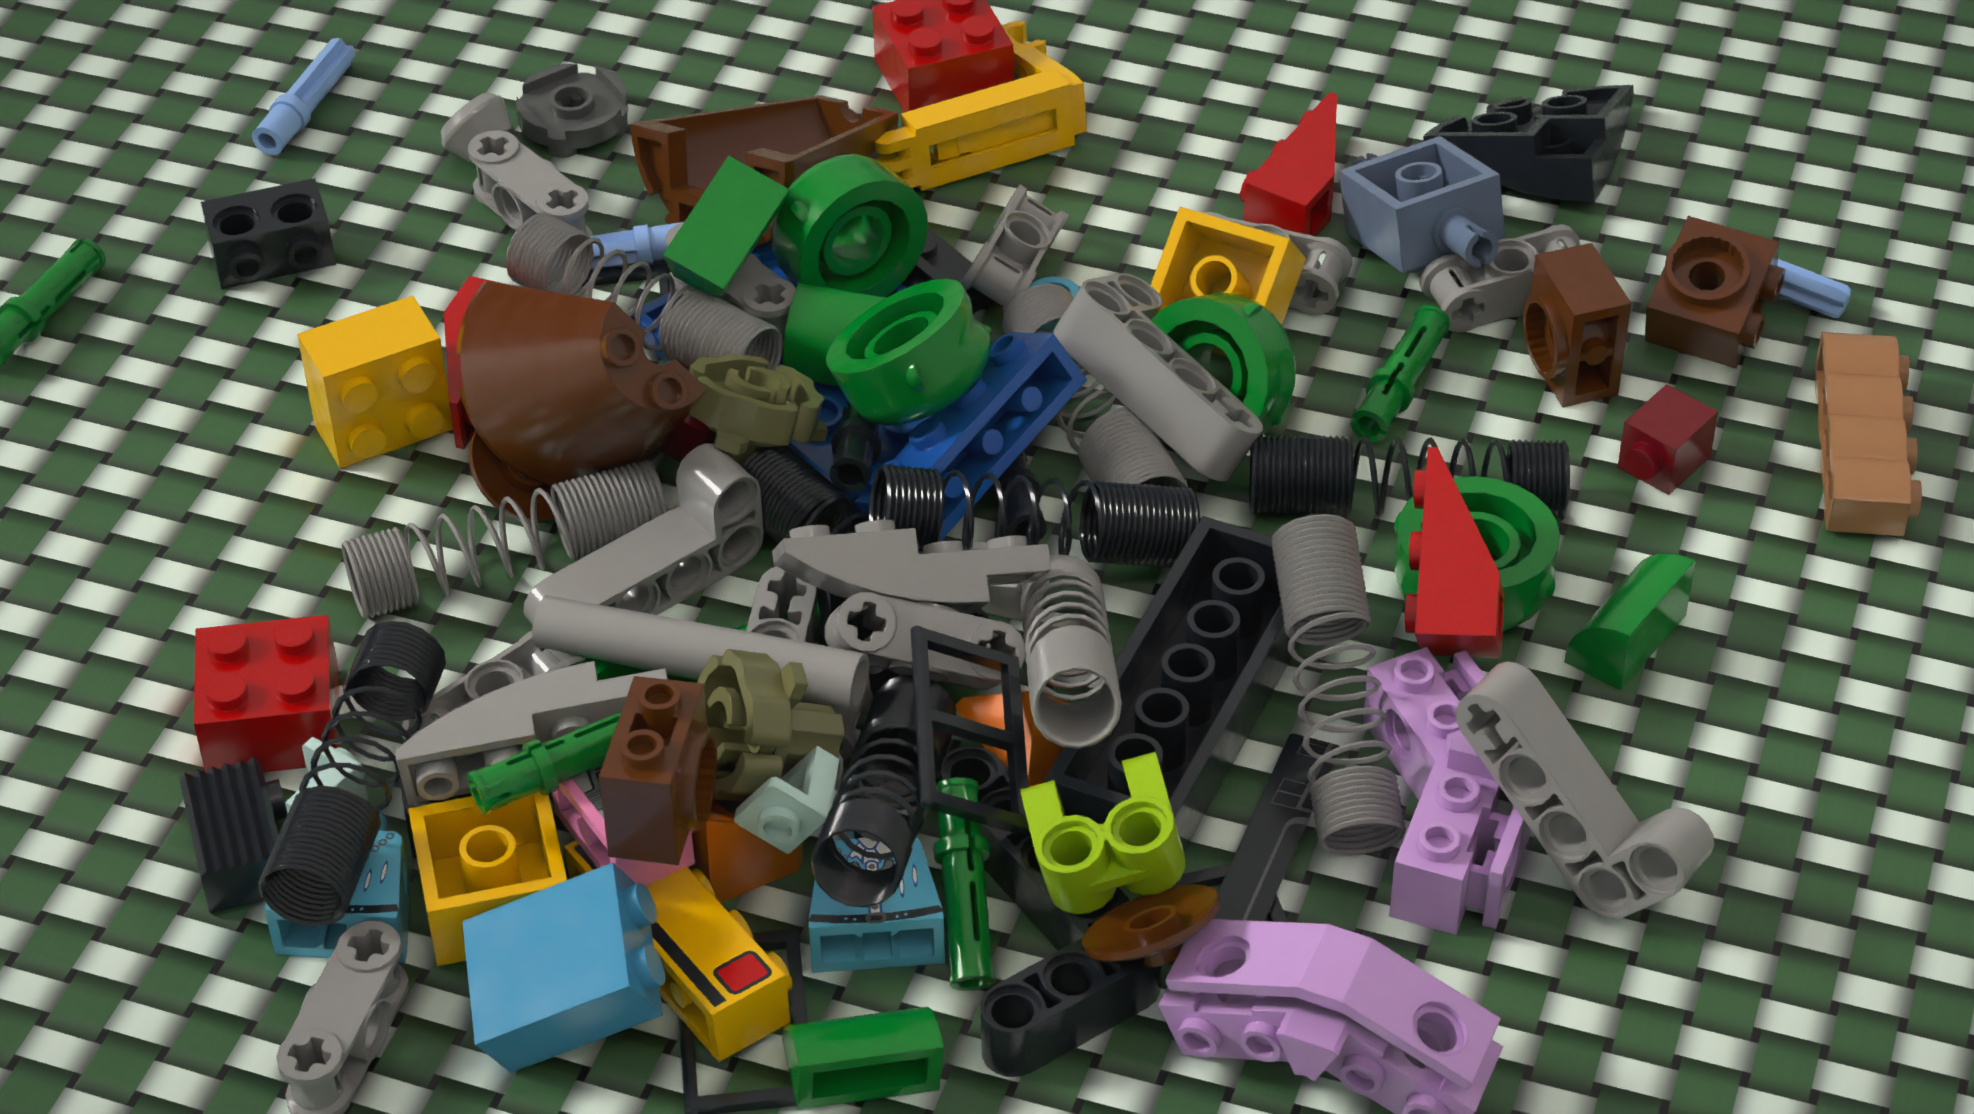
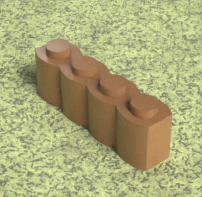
M1821 332L1815 363V390L1818 403V433L1821 445V476L1824 487V519L1827 531L1904 536L1908 518H1918L1922 498L1921 481L1911 480V475H1914L1917 463V439L1907 437L1913 421V397L1903 395L1909 380V356L1899 355L1896 336Z

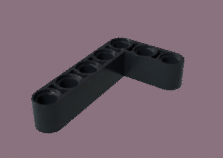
M962 746L953 749L944 756L940 769V781L956 777L973 779L979 785L978 803L1011 812L1008 768L996 755L982 747ZM980 824L981 836L987 838L990 851L989 858L983 861L984 870L1057 949V952L994 985L984 994L981 1000V1052L983 1061L996 1074L1006 1077H1021L1036 1071L1150 1007L1157 1000L1161 992V966L1147 967L1144 965L1143 959L1100 961L1090 958L1082 945L1085 932L1102 916L1131 900L1117 887L1112 899L1103 907L1091 913L1073 914L1061 910L1053 903L1048 893L1035 854L1031 833L1029 832L1022 836Z

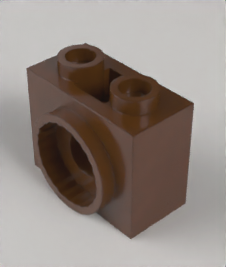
M1687 216L1675 244L1666 256L1665 267L1646 306L1645 341L1737 368L1745 348L1755 349L1760 340L1766 315L1761 313L1765 302L1775 303L1781 292L1786 269L1778 266L1780 242Z
M1592 243L1536 254L1531 296L1527 298L1523 311L1525 348L1536 370L1545 378L1562 407L1619 394L1632 303Z
M634 676L599 774L609 857L679 865L689 831H700L704 828L712 806L717 773V743L713 731H708L704 684Z

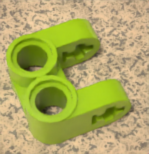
M1156 752L1122 761L1131 798L1118 803L1109 812L1103 824H1097L1092 819L1084 816H1065L1055 780L1020 789L1035 854L1048 893L1053 903L1061 910L1073 914L1091 913L1103 907L1112 899L1117 887L1124 886L1133 893L1151 895L1159 894L1172 888L1181 879L1186 868L1185 854Z

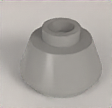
M486 92L475 97L459 109L441 129V144L443 148L473 164L469 159L468 144L472 138L480 133L492 130L507 131L512 134L514 127L503 98L500 95Z

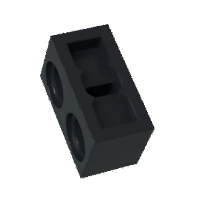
M315 178L200 202L209 246L221 289L336 265L329 221Z

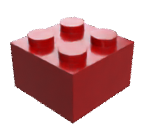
M894 0L893 2L872 6L874 60L904 112L1014 81L1013 43L987 0Z
M319 615L196 628L194 728L205 772L212 766L220 769L225 763L234 766L238 760L247 763L252 757L260 759L263 773L306 768L302 746L312 737L322 741V733L326 724L333 719L332 710L336 700L339 698V667L329 616ZM332 727L328 740L340 737L335 727ZM340 743L331 745V747L335 749L340 748Z

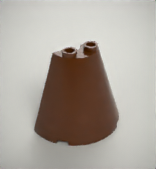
M817 95L633 123L630 126L634 154L643 183L649 196L659 194L670 213L667 214L665 222L672 224L685 222L728 156L789 188L804 171L819 162L835 156L858 154L876 160L880 154L875 151V141L885 132L898 129V112L870 106L863 108L862 116L859 119L857 114L852 109H849L848 101ZM773 221L754 250L759 249L771 240Z
M485 281L469 303L458 335L456 356H460L463 388H460L459 391L468 417L478 435L487 447L510 468L525 477L550 486L555 483L558 485L559 482L564 483L566 480L571 481L573 478H583L585 475L589 476V474H595L596 472L601 473L603 470H613L614 467L619 468L621 465H631V463H637V461L643 462L644 459L652 462L671 441L707 388L676 359H671L664 365L651 362L643 349V340L647 332L615 302Z

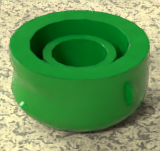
M858 154L835 156L819 162L804 171L788 188L790 189V195L773 220L771 230L773 253L779 268L789 279L795 281L797 285L802 283L879 297H886L891 294L908 277L920 258L928 232L927 212L922 199L888 166L871 157Z
M951 279L930 280L903 289L881 300L853 320L831 344L826 355V364L850 405L865 420L885 426L902 425L922 420L940 412L957 401L974 385L982 375L989 360L991 351L989 333L991 328L988 325H983L973 316L970 297L962 284Z
M1217 292L1175 301L1161 309L1151 319L1154 324L1211 375L1210 359L1214 345L1225 352L1233 370V381L1229 391L1259 418L1263 425L1262 435L1266 434L1273 426L1281 423L1295 387L1296 363L1293 348L1285 329L1269 310L1260 303L1242 295Z
M1479 476L1455 477L1453 479L1500 573L1505 593L1503 631L1514 628L1531 619L1543 607L1546 599L1554 593V577L1560 540L1557 520L1547 505L1534 494L1518 485L1495 478ZM1413 497L1407 501L1394 523V531L1397 535L1394 569L1398 588L1405 600L1407 593L1418 592L1419 571L1410 570L1409 541L1411 531H1422L1423 509L1414 508Z

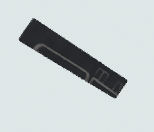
M1290 734L1217 892L1221 906L1213 919L1265 921L1313 812L1310 794L1312 784L1307 777L1309 768L1317 759L1307 754L1303 748L1304 736ZM1310 738L1309 741L1311 749L1319 755H1324L1340 747L1337 744ZM1327 762L1319 764L1314 774L1316 781L1321 776L1330 773L1333 764Z

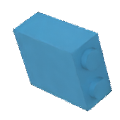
M612 862L462 921L475 1045L512 1073L663 1016L659 986L665 983V970L661 958L653 945L651 924L656 922L657 912L653 898L646 886L642 883L636 884Z

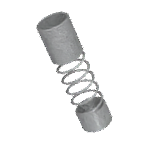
M542 212L531 216L514 233L506 256L507 273L513 282L523 287L569 295L574 294L575 296L582 295L588 289L587 298H592L594 283L603 264L611 256L619 255L623 260V270L616 287L605 301L612 300V302L616 303L620 288L627 276L637 267L645 268L647 280L644 290L637 303L627 313L631 317L636 312L635 322L639 326L641 310L651 288L663 278L668 279L670 282V294L663 311L652 325L645 329L648 333L660 323V345L654 346L643 340L644 349L651 351L662 350L667 360L676 359L687 370H690V366L698 358L720 357L725 354L761 357L769 361L768 369L776 370L783 349L782 336L776 326L706 291L696 289L692 285H687L675 293V281L671 274L663 273L651 281V269L647 262L639 261L628 268V260L624 251L616 249L604 256V246L600 239L590 238L588 233L550 214ZM593 243L597 244L600 249L597 266L590 280L577 292L586 280L592 267L594 256ZM687 290H688V291H691V292L686 293L683 297H681V298L674 304V302L676 301V299H677L683 292H685V291H687Z
M1050 283L1036 285L1023 291L1011 301L1004 313L1002 327L1005 334L1010 332L1034 333L1043 324L1054 319H1060L1073 300V296L1063 286ZM1087 370L1082 372L1084 376L1090 374ZM1097 380L1088 388L1076 392L1071 398H1075L1090 392L1095 387H1097L1100 384V382ZM1106 388L1097 390L1086 397L1076 407L1073 414L1063 412L1060 409L1055 415L1059 427L1067 433L1071 448L1078 453L1080 462L1092 482L1105 481L1188 488L1186 480L1159 436L1127 407L1113 409L1100 416L1086 430L1085 434L1073 431V423L1076 418H1086L1100 413L1116 399L1114 395L1098 409L1078 414L1088 401L1100 394L1110 392ZM1062 417L1070 419L1068 426L1064 424ZM1074 437L1082 439L1080 447L1076 444Z
M644 459L643 462L637 461V463L633 462L631 465H621L619 468L614 467L613 470L607 469V471L603 470L601 473L596 472L595 474H589V476L585 475L583 478L578 477L577 479H571V481L566 480L564 483L559 482L558 485L555 483L551 487V497L543 489H535L531 498L530 509L532 529L517 502L508 496L504 497L499 508L501 540L486 512L479 506L474 505L469 510L467 520L469 550L454 521L447 515L441 514L437 519L435 533L438 562L425 535L412 522L408 523L405 527L404 538L401 531L397 527H393L392 530L388 528L386 532L382 530L380 533L375 532L374 535L368 534L367 537L363 535L361 538L356 537L355 540L350 539L349 542L344 540L342 543L344 564L360 615L364 619H368L369 616L374 618L375 615L380 616L381 613L386 614L388 611L392 613L393 610L399 611L400 608L405 609L406 606L410 608L412 605H418L419 591L410 554L411 529L419 537L429 557L443 595L448 597L450 590L442 547L443 520L448 523L467 561L475 586L480 588L482 582L476 556L473 528L475 511L484 520L498 549L507 577L512 579L514 574L505 525L506 503H510L516 511L530 540L539 568L544 570L546 566L539 538L536 509L537 496L541 494L555 516L558 531L567 555L576 562L578 559L589 555L668 511L664 490L654 465L648 459Z
M1322 514L1294 519L1282 525L1273 534L1271 543L1273 545L1278 590L1280 592L1279 597L1281 598L1280 603L1282 604L1281 609L1283 610L1282 615L1284 616L1283 621L1285 622L1284 627L1286 628L1285 633L1290 638L1288 651L1292 658L1301 662V665L1294 672L1292 682L1297 690L1306 694V697L1298 706L1297 714L1304 723L1312 727L1304 736L1302 746L1307 754L1317 759L1309 768L1307 777L1312 784L1310 794L1314 813L1313 818L1316 825L1315 831L1317 832L1316 837L1318 838L1317 843L1325 851L1334 854H1366L1394 845L1405 834L1406 828L1403 821L1404 816L1402 814L1403 809L1401 808L1402 803L1400 802L1398 778L1392 771L1382 767L1355 766L1332 771L1321 776L1316 781L1314 778L1315 769L1322 762L1356 765L1378 761L1388 756L1392 747L1388 743L1378 740L1359 741L1335 748L1324 755H1319L1311 749L1309 741L1310 736L1316 730L1350 733L1372 729L1382 724L1387 715L1380 709L1356 708L1336 713L1318 723H1314L1307 718L1304 709L1305 704L1310 698L1326 701L1356 700L1377 692L1382 683L1377 678L1371 676H1349L1335 679L1309 691L1302 686L1299 677L1300 672L1305 666L1332 670L1360 666L1372 660L1377 651L1365 644H1344L1317 652L1305 660L1298 656L1294 649L1295 641L1307 645H1328L1347 641L1362 633L1371 622L1370 611L1368 610L1369 605L1367 604L1368 599L1366 598L1367 593L1365 592L1366 587L1364 586L1365 581L1363 580L1364 575L1362 574L1363 569L1361 568L1362 563L1360 562L1361 557L1359 556L1360 551L1358 550L1359 545L1357 544L1358 539L1356 538L1357 533L1355 532L1356 527L1351 521L1343 517ZM1345 650H1366L1370 652L1366 657L1351 662L1336 664L1313 662L1331 653ZM1351 682H1371L1375 684L1374 687L1366 691L1354 694H1320V692L1334 686ZM1375 714L1381 716L1379 719L1363 725L1348 727L1326 726L1330 722L1353 715ZM1377 746L1386 748L1385 751L1363 758H1331L1342 752L1362 747Z
M1059 554L1050 557L1051 571L1036 582L1021 583L1019 597L1028 667L1030 707L1035 726L1046 739L1061 747L1079 749L1095 745L1111 734L1119 721L1122 702L1100 577L1091 565L1076 556ZM1060 577L1077 579V580L1061 579V580H1058V581H1055V582H1051V583H1048V584L1044 585L1041 589H1039L1037 592H1035L1037 588H1039L1041 585H1043L1045 582H1047V581H1049V580H1053V579L1060 578ZM1063 585L1077 586L1089 592L1092 596L1090 597L1078 591L1063 590L1047 595L1034 605L1037 599L1048 590ZM1061 597L1080 598L1093 606L1091 608L1083 603L1063 602L1049 606L1036 616L1038 611L1048 602ZM1064 608L1081 609L1089 613L1088 616L1066 613L1050 618L1045 623L1041 622L1050 613ZM1065 620H1080L1075 625L1064 627L1051 626ZM1088 672L1094 674L1085 681L1065 683L1053 679L1056 676L1070 678L1084 675ZM1099 678H1102L1099 685L1092 690L1073 696L1057 693L1045 686L1048 683L1053 687L1072 690L1089 686ZM1044 693L1048 694L1049 696L1053 697L1054 699L1063 700V701H1070V702H1075V701H1080V700L1089 699V698H1091L1092 696H1094V697H1093L1092 699H1090L1089 701H1087V702H1083V703H1079V704H1075V705H1069V704H1061V703H1058V702H1056V701H1054V700H1052V699L1046 697V695H1045Z

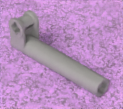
M545 595L541 599L535 612L532 637L536 647L649 671L666 668V674L696 681H698L712 655L723 656L727 649L766 653L778 663L780 669L788 662L802 663L808 686L800 702L829 705L833 707L835 713L842 714L845 736L841 742L839 753L843 760H847L852 756L856 745L855 727L860 715L865 714L870 709L873 694L869 681V658L864 653Z

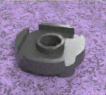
M561 64L543 69L533 74L522 85L523 95L520 99L516 98L519 127L529 139L538 144L545 145L550 155L558 158L573 156L580 148L600 144L610 138L620 137L627 132L628 98L626 86L615 73L595 66L596 75L578 73L577 64Z

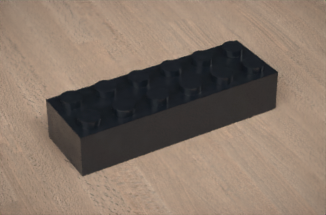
M1202 516L1115 661L1122 702L1118 723L1110 735L1095 745L1079 749L1064 747L1044 779V783L1055 780L1065 816H1084L1092 819L1097 824H1103L1109 812L1118 803L1131 798L1122 761L1156 752L1183 851H1185L1292 659L1288 651L1290 638L1285 633L1286 628L1284 627L1285 622L1283 621L1284 616L1282 615L1283 610L1281 609L1282 604L1279 597L1280 592L1278 590L1279 586L1271 536ZM1295 641V646H1294L1295 651L1297 650V648H1298V646H1299V644H1300L1299 642H1296V641Z

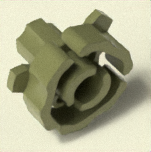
M725 354L720 357L698 358L690 366L689 372L707 390L690 415L704 423L710 430L716 432L714 448L727 453L740 466L748 456L762 447L787 446L791 439L798 442L826 440L828 429L825 423L819 419L824 397L816 391L813 386L814 382L809 377L792 367L784 365L776 366L775 371L768 369L769 361L757 356Z
M727 649L723 656L712 655L697 682L704 684L708 731H713L715 734L717 767L728 768L731 766V762H735V770L733 772L717 771L713 799L744 802L769 778H779L784 764L796 765L816 746L839 758L841 742L845 736L842 714L835 713L833 707L829 705L800 702L808 686L802 663L788 662L780 669L778 663L766 653Z

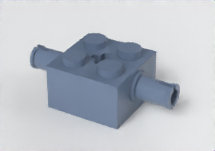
M1438 136L1380 157L1372 153H1366L1367 160L1361 155L1352 163V166L1339 170L1346 233L1400 272L1416 273L1424 271L1427 265L1435 259L1450 254L1459 255L1469 265L1476 268L1481 267L1480 260L1483 264L1488 265L1496 257L1499 248L1498 240L1505 238L1500 174L1443 137Z

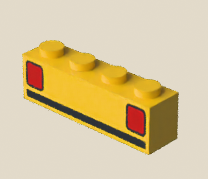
M576 840L564 846L569 879L597 869ZM685 867L646 886L653 898L657 912L656 922L651 924L653 945L661 958L665 970V983L659 986L660 995L718 1062L791 1023L787 991L792 989L793 984L786 965L775 952L771 951L766 954L754 941L747 922L738 911L733 909L728 912L716 899L714 890L702 871L697 868L691 871L688 867Z

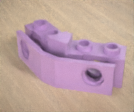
M1427 647L1369 666L1367 676L1377 678L1382 684L1377 692L1365 697L1364 708L1380 709L1387 717L1382 724L1368 730L1376 740L1386 742L1392 747L1388 758L1419 800L1394 862L1389 917L1456 935L1467 907L1484 911L1482 926L1496 929L1532 831L1514 806L1510 816L1497 813L1501 787L1464 737L1457 724L1456 709L1458 703L1485 675L1466 650L1454 654L1453 668L1445 673ZM1366 682V690L1375 686L1374 683ZM1364 714L1363 722L1364 724L1370 723L1381 716ZM1476 862H1481L1483 865H1476Z
M1212 919L1196 935L1185 941L1165 979L1168 987L1158 1005L1182 1055L1201 1058L1218 1057L1260 1060L1264 1062H1289L1294 1075H1304L1313 1081L1325 1070L1340 1079L1351 1091L1369 1097L1394 1114H1474L1503 1049L1502 1045L1492 1040L1501 1020L1500 1017L1375 939L1330 924Z

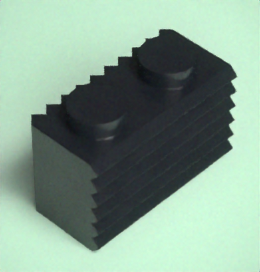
M252 757L247 763L238 760L234 766L225 763L220 769L212 766L207 772L197 770L193 776L184 773L179 778L209 913L263 901L258 882L281 831H277L275 821L284 820L287 817L279 779L265 782L261 761L255 757Z

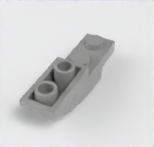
M874 520L855 525V533L830 535L829 526L827 525L794 528L789 531L790 538L783 539L772 551L773 564L803 582L848 599L850 596L860 592H873L910 602L939 604L960 613H976L990 602L988 586L1036 582L1051 571L1048 544L1027 545L1026 536L994 538L987 541L988 549L963 551L961 541L936 542L923 546V554H919L916 528L895 530L893 520Z
M590 661L555 669L517 681L487 693L449 712L395 749L396 763L408 805L431 800H444L452 796L471 793L468 786L470 783L466 778L468 772L492 765L522 752L523 744L532 740L539 739L541 743H544L617 712H622L634 676L667 679L666 668L598 681L595 663Z

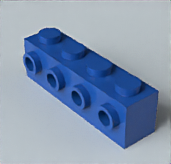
M1007 333L991 344L987 366L974 385L953 404L936 413L933 417L919 423L911 431L908 437L910 442L893 460L882 465H892L893 467L897 465L899 467L911 466L912 468L924 467L925 469L936 468L941 474L942 479L952 470H959L967 479L972 491L976 481L984 473L991 472L998 479L1087 379L1053 333ZM878 468L872 473L867 489L855 500L856 505L863 513L869 514L871 488ZM954 476L949 480L944 491V517L940 542L965 515L967 500L962 481L958 476ZM985 479L976 494L974 504L993 485L994 482L991 479Z

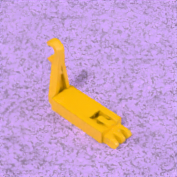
M1026 21L1006 23L1002 27L1013 43L1014 71L1021 79L901 113L902 128L885 132L875 141V151L880 154L876 160L888 166L911 188L918 187L921 191L1074 146L1075 135L1087 132L1084 82L1072 71L1047 56L1046 40L1036 39L1033 42L1026 43ZM933 145L934 152L930 153L929 146Z

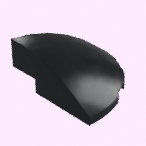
M1609 85L1565 89L1562 91L1561 96L1545 99L1542 101L1541 106L1535 107L1532 105V99L1525 98L1524 96L1488 104L1486 113L1472 118V123L1467 124L1466 118L1461 116H1454L1438 124L1423 135V140L1427 141L1438 136L1443 137L1499 173L1501 186L1553 199L1595 202L1603 190L1619 154L1632 107L1634 87L1633 85Z

